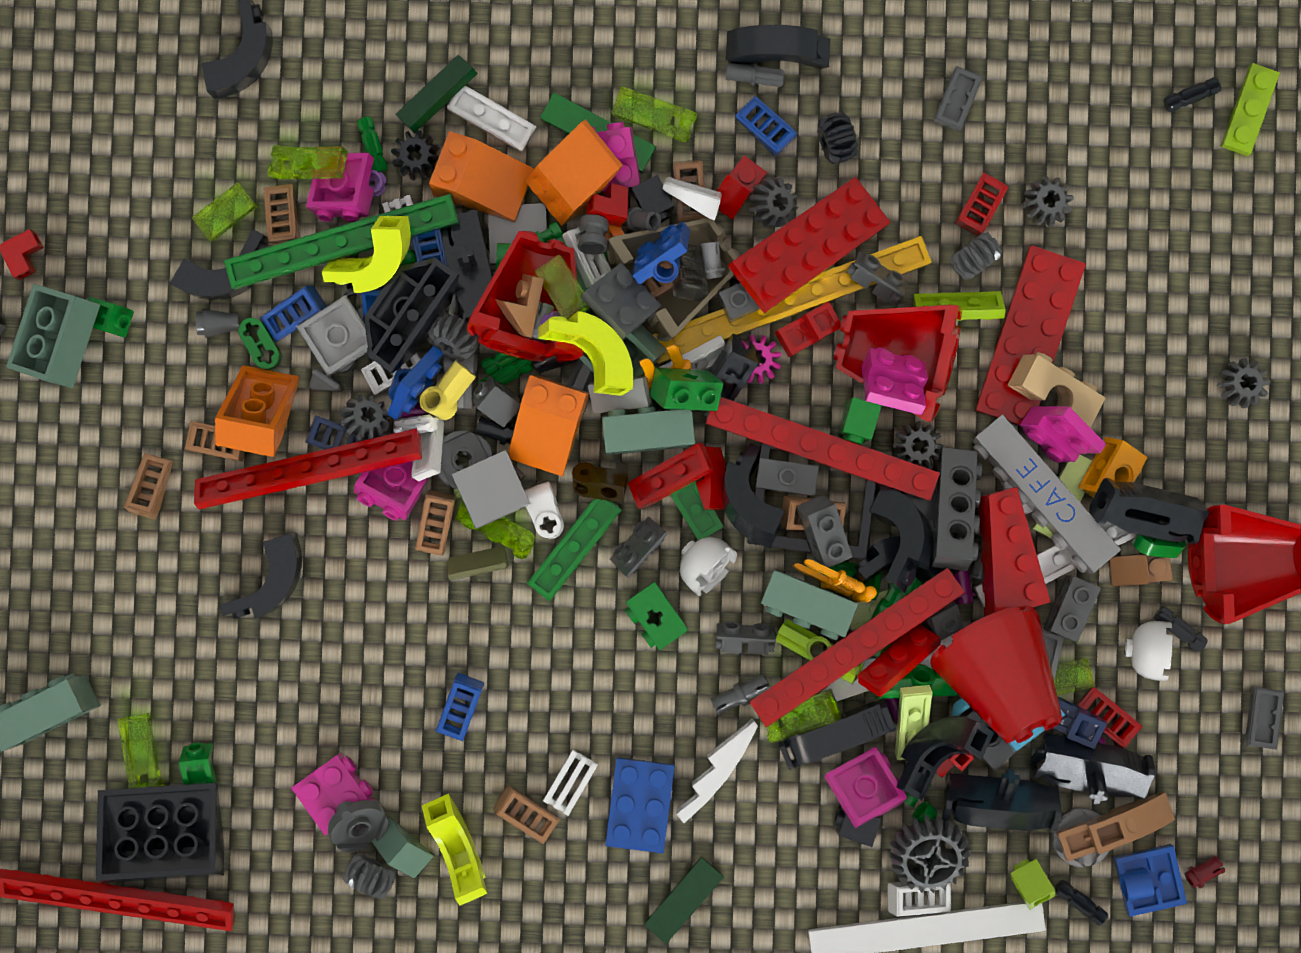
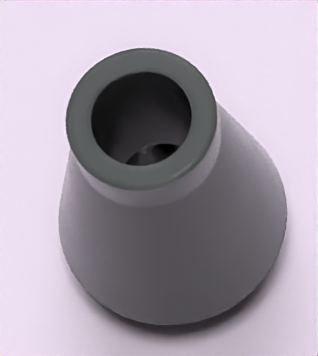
M203 309V312H196L197 335H205V338L231 331H238V313H226Z

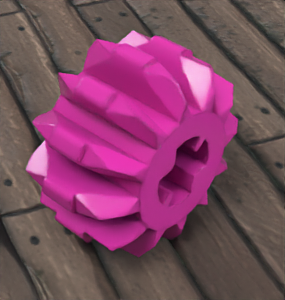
M754 335L749 336L750 344L752 343L755 346L756 352L761 354L760 359L764 360V364L759 363L758 367L747 380L749 384L752 383L754 375H757L758 383L763 384V373L769 379H773L775 375L769 367L779 370L781 367L779 363L772 361V359L780 358L781 352L771 353L776 343L773 341L766 347L764 345L766 336L764 335L760 338L759 343H756ZM741 340V346L748 349L749 345L744 340Z

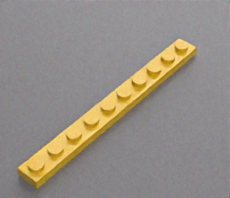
M922 236L870 254L876 257L882 266L890 271L895 270L901 275L932 263ZM854 260L822 272L765 314L760 309L729 323L724 310L721 309L691 320L669 341L658 340L657 335L659 334L657 333L653 334V336L665 348L670 345L678 346L681 354L684 355L720 335L723 340H726L733 333L736 335L743 334L865 288L850 279V275L846 273L849 266L855 263ZM872 281L868 287L876 285L877 283ZM668 352L657 361V364L671 360Z

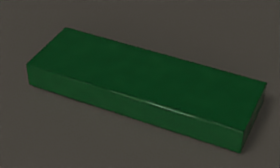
M457 55L395 115L415 134L478 73L462 57Z
M701 856L648 917L644 925L667 944L724 878V875Z

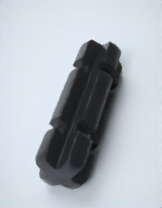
M1213 77L1203 83L1201 82L1183 89L1178 94H1171L1163 100L1165 108L1168 112H1173L1182 106L1185 107L1205 99L1207 96L1215 95L1221 91V84L1218 78Z
M1163 606L1156 612L1154 620L1171 622L1172 628L1166 629L1182 642H1189L1188 646L1194 651L1199 652L1205 648L1208 639L1200 632L1196 634V629L1179 616H1172L1174 613L1167 607Z
M1061 880L1056 885L1055 893L1064 900L1066 899L1069 904L1086 917L1089 916V919L1097 925L1101 926L1108 918V913L1098 905L1096 906L1092 900L1076 888L1074 889L1067 881Z

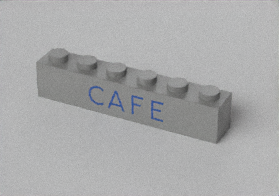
M1003 414L972 440L975 445L973 450L978 451V456L982 460L988 459L995 467L992 469L993 473L1001 482L1007 481L1012 488L1017 487L1022 505L1027 504L1033 511L1031 516L1042 528L1046 526L1053 534L1051 536L1053 542L1061 550L1066 549L1073 557L1071 562L1081 573L1084 571L1087 574L1095 573L1121 550Z

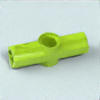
M786 619L776 636L777 643L809 661L814 659L812 651L815 646L825 645L828 649L834 645L826 638L810 632L789 619ZM865 662L841 677V679L853 685L857 680V675L862 671Z

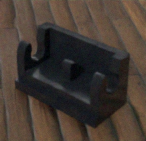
M734 333L709 370V372L724 383L721 397L731 401L735 400L759 361L756 359L755 346L751 343L748 349L743 348L740 344V336Z

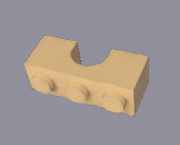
M1037 352L1036 355L1023 354L1007 386L1030 400H1045L1049 391L1054 388L1058 394L1057 406H1069L1091 428L1106 399L1096 392L1098 388L1091 383L1080 382L1075 379L1074 372L1067 368H1058L1053 365L1052 358L1043 353Z

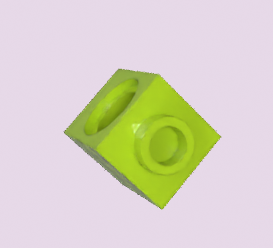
M1026 859L1013 867L1014 871L1010 873L1011 880L1029 910L1055 897V889L1037 859L1031 862Z

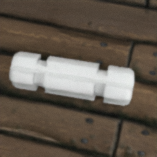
M430 414L405 419L401 418L394 422L395 428L393 431L399 433L417 428L419 433L433 432L438 428L437 422L439 420L436 416H431Z

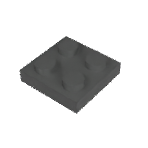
M622 263L618 264L581 295L582 300L602 321L612 327L622 340L662 306L642 284L639 285Z

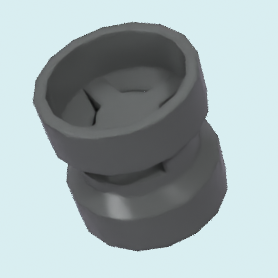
M585 215L581 217L579 230L582 232V235L578 238L579 251L590 255L606 252L607 239L605 234L608 232L609 221L605 217L599 215Z

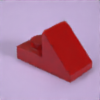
M744 155L717 189L722 194L718 211L733 220L747 202L748 197L754 192L753 187L761 183L767 172Z

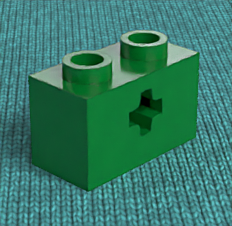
M655 368L650 396L664 409L717 411L724 383L707 370Z
M852 397L846 401L837 435L843 436L844 440L858 445L872 440L882 405Z
M655 581L626 601L629 607L625 609V612L634 624L639 621L643 626L645 632L642 633V636L651 648L656 645L660 651L688 631L687 626ZM651 609L655 613L661 611V623L658 625L655 622L648 623L647 619L650 617L648 611Z

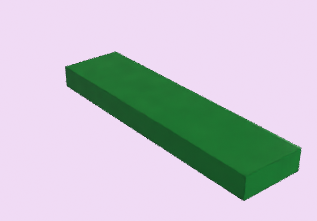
M556 93L552 94L540 117L541 121L566 134L572 132L585 119L591 127H595L596 132L607 131V124H612ZM634 135L639 172L643 174L656 150V146Z
M593 499L527 584L550 601L620 514L622 509L611 501Z

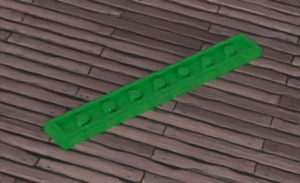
M447 194L226 259L224 264L231 288L235 290L374 249L371 228L379 216H408L411 238L460 224L452 196Z

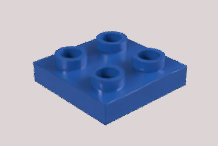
M683 221L677 226L674 224L669 225L660 233V238L653 243L647 241L637 249L632 276L639 285L651 276L662 283H669L677 277L680 256L688 250L690 229ZM668 261L673 264V267L665 269L659 263Z
M433 346L412 370L404 368L395 373L388 390V395L392 400L387 412L388 415L397 420L404 412L409 414L418 402L416 398L426 388L434 385L432 380L442 367L439 364L443 355L441 350Z
M1172 844L1114 856L1126 914L1129 917L1187 904L1177 857Z

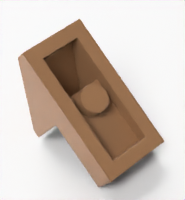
M523 274L522 280H519L516 287L517 303L495 299L516 334L532 338L544 281L543 278Z
M1142 553L1114 556L1109 560L1111 586L1142 585L1172 580L1170 558L1148 556Z

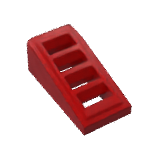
M983 172L954 223L976 236L984 233L1009 186ZM984 183L999 190L998 194L995 195L983 188ZM981 193L992 199V204L977 197L978 194ZM975 202L987 209V213L985 214L973 207V203ZM968 212L983 219L982 222L979 223L967 216Z
M1092 686L1077 705L1087 710L1094 700L1098 698L1101 701L1091 713L1098 716L1108 706L1110 709L1102 718L1107 724L1117 714L1119 716L1117 721L1110 729L1105 727L1103 733L1116 745L1125 748L1141 730L1142 725ZM1125 723H1128V726L1122 731V733L1119 736H1117L1116 733L1121 729V727Z

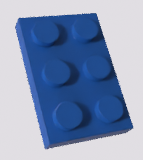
M622 757L616 758L605 846L664 854L675 764Z

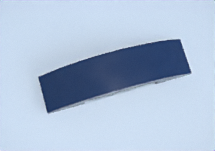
M1058 697L1060 709L1065 715L1060 720L1061 723L1053 729L1066 733L1068 739L1095 749L1107 722L1084 708Z

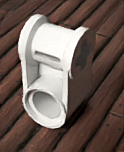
M547 481L525 489L531 503L526 508L537 533L548 539L559 537L563 532L564 522L550 482ZM547 518L557 523L553 527L554 532L552 533L548 530H543Z

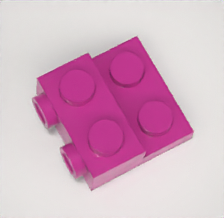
M624 122L607 124V131L596 133L621 162L623 167L602 192L611 183L624 187L637 186L641 183L633 129L632 127H625Z
M369 153L318 154L306 207L316 215L317 219L324 222H333L334 217H341L349 222L359 221V217H368L374 192L368 185L374 158Z
M870 348L862 364L865 400L922 415L926 408L923 388L928 380L925 362L912 355L900 356L893 354L885 348Z
M1069 406L1031 407L1020 424L1028 438L1039 444L1047 457L1057 463L1075 462L1080 454H1100L1106 445Z
M413 461L362 472L354 485V493L357 494V500L363 505L371 507L375 504L383 508L382 513L389 519L397 521L399 518L406 520L429 478L421 481L412 478Z
M877 747L846 762L824 776L855 828L892 810L907 799L906 793L896 787L899 778H895L889 769L891 765L884 753H880Z
M341 752L291 788L325 836L328 834V824L333 815L337 813L336 808L339 804L345 801L353 803L361 800H374L372 797L374 792L365 779L360 780L355 773L357 768L352 759L347 755L344 757Z

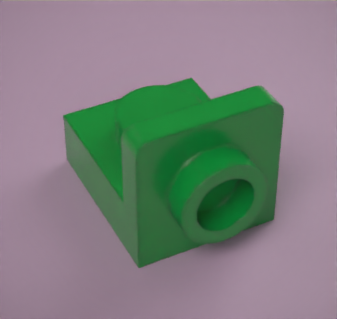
M89 296L88 301L100 304L93 328L125 338L134 311Z
M197 742L183 747L178 763L184 785L217 783L211 759L213 752L212 743L202 744Z

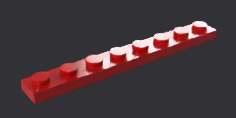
M720 397L718 410L710 411L706 421L707 425L930 501L940 474L928 468Z
M416 428L195 479L194 505L200 510L422 459L421 434Z
M946 568L749 703L765 727H769L964 595L965 591L950 570Z
M0 869V897L231 932L235 923L234 903L223 900L216 901L195 896L169 894L162 891L156 892L135 887L129 888L107 883L61 878L48 874L41 875L20 870Z

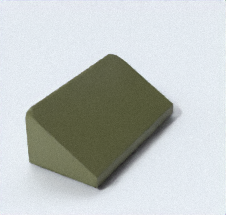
M500 546L450 557L448 559V578L452 581L508 568L509 564L505 547Z

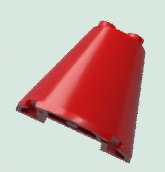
M518 231L469 317L467 324L468 333L474 336L476 333L478 335V342L482 345L517 358L545 362V358L557 357L556 360L558 362L578 359L583 356L584 351L574 344L551 340L542 341L516 334L495 299L517 303L516 287L519 280H522V275L525 274L544 279L539 302L554 306L553 311H558L560 315L567 319L577 311H580L574 248L565 246L559 240H549L547 243L541 242L538 239V235L532 231Z
M937 305L848 311V315L843 316L840 331L845 333L843 344L838 343L834 352V360L837 361L836 369L864 385L862 364L870 348H885L893 354L900 356L912 355L925 362L928 377L923 388L926 408L922 415H915L925 421L932 422L940 408L937 399L945 395L953 370L961 326L956 325V319L961 320V307L957 305Z
M1214 505L1207 508L1210 513L1203 523L1199 542L1194 545L1189 544L1188 569L1196 597H1202L1206 605L1203 607V610L1213 620L1221 624H1231L1301 593V524L1229 505Z
M1018 606L1007 608L971 623L951 636L953 638L952 644L947 648L945 645H941L930 659L931 667L1007 744L1015 740L1017 743L1026 741L1033 736V729L1043 727L1044 730L1052 729L1059 725L1062 719L1040 617L1037 611L1030 606L1025 607V611H1021Z

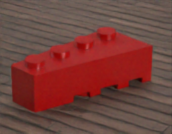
M1017 487L982 495L978 508L980 535H982L981 563H983L984 581H982L983 593H985L984 617L1011 607L1018 606L1023 611L1027 606L1036 607L1051 602Z

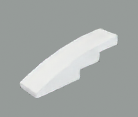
M753 718L707 754L708 759L713 765L692 781V787L697 793L676 809V814L683 823L702 808L728 779L744 755L758 727Z

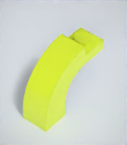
M379 216L371 228L374 254L366 258H341L328 262L322 270L324 282H335L339 285L352 283L354 293L375 290L387 283L401 265L410 246L411 232L408 216Z
M577 311L568 319L561 316L550 317L538 327V339L571 343L581 348L588 355L594 370V393L622 396L633 389V367L629 352L620 336L601 319L591 314Z
M449 793L422 805L426 827L435 839L444 857L455 900L459 906L487 894L484 878L486 877L475 844Z

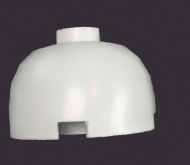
M707 537L701 538L697 542L690 541L681 552L683 558L680 562V574L687 586L695 594L701 596V590L708 593L727 575L729 571L725 567L729 560L733 564L735 563L737 552L719 538Z
M1150 621L1141 624L1134 631L1132 639H1126L1125 657H1131L1132 667L1144 678L1159 681L1168 680L1169 676L1163 674L1164 669H1170L1172 635L1166 634V628H1172L1171 622Z

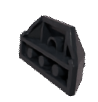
M435 257L400 266L364 316L368 345L367 356L390 373H394L419 351L428 338V332L434 320L442 316L451 304L460 275Z

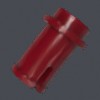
M1214 855L1211 859L1196 867H1188V871L1184 875L1193 889L1197 887L1203 888L1204 883L1225 873V868L1222 867L1223 864L1220 859Z

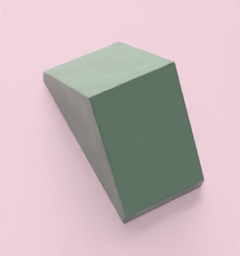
M391 817L388 819V828L384 836L379 841L376 838L371 841L388 865L413 878L421 872L434 856L433 853Z

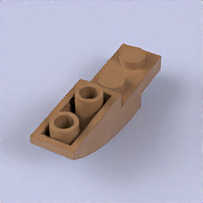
M1163 791L1148 796L1145 800L1139 799L1110 809L1107 814L1058 830L1056 834L1065 860L1071 861L1095 852L1101 854L1128 844L1168 825L1175 818L1166 792Z

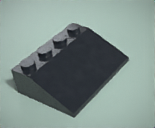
M217 783L98 790L96 881L115 883L224 876V839Z

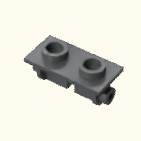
M859 251L855 263H852L846 271L850 275V279L866 289L872 281L877 283L872 289V293L887 303L892 302L896 304L900 297L905 295L908 285L905 278L895 270L890 271L882 266L879 260L870 254L865 255Z
M731 621L724 624L717 623L715 649H721V652L742 653V643H748L747 653L768 655V652H774L776 643L775 627H770L763 623L754 625H740L737 622Z

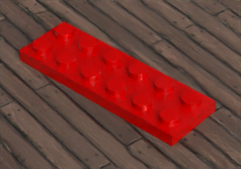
M854 177L732 261L728 267L765 314L883 230L891 222L857 177Z
M1033 245L1028 247L974 411L997 419L1003 414L1010 423L1021 426V422L1031 407L1040 405L1041 400H1030L1007 385L1023 354L1036 355L1037 352L1043 353L1052 358V364L1054 363L1086 263Z

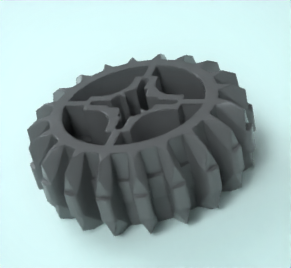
M925 814L921 822L913 818V825L908 826L903 823L902 828L904 832H895L896 841H891V852L889 854L893 872L898 875L899 880L902 883L906 882L911 890L918 886L921 893L926 888H930V891L934 893L936 887L939 886L946 891V883L948 882L956 885L957 879L955 876H964L965 871L963 868L969 867L968 857L970 856L968 840L963 835L961 828L958 825L953 826L952 821L949 819L948 821H942L938 815L933 821ZM940 840L949 843L952 848H945V845L940 844ZM912 859L915 863H919L920 866H913L907 860Z

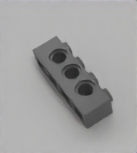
M942 447L941 458L937 465V472L940 474L936 483L932 567L968 571L971 562L976 561L978 556V543H974V534L978 533L980 518L975 516V507H979L981 490L976 489V480L981 478L982 463L977 462L978 451ZM959 479L963 481L965 485H957L953 480ZM952 506H959L964 512H956ZM950 533H958L963 539H954Z

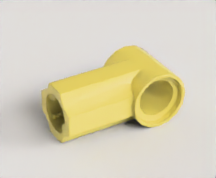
M455 360L435 387L431 386L422 392L419 401L421 408L441 420L452 418L457 411V401L476 376Z

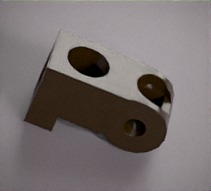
M582 462L573 468V490L577 495L624 503L629 480L628 464L616 463L614 469L595 467L591 463Z

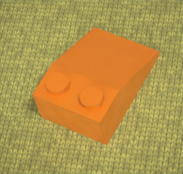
M585 119L535 167L525 182L546 206L551 215L563 226L586 211L587 202L593 194L599 195L623 165Z
M449 131L431 176L429 186L434 197L451 194L453 202L456 204L477 209V211L515 223L529 187L525 180L534 168L476 139Z
M242 365L215 417V445L274 457L284 435L299 384V376Z
M535 374L529 375L508 452L510 459L563 477L587 404L589 392Z

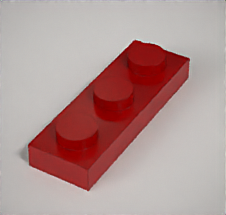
M697 443L629 481L628 486L637 508L645 509L714 471V467L704 444Z
M919 624L903 635L857 675L858 683L881 698L941 645L940 636Z

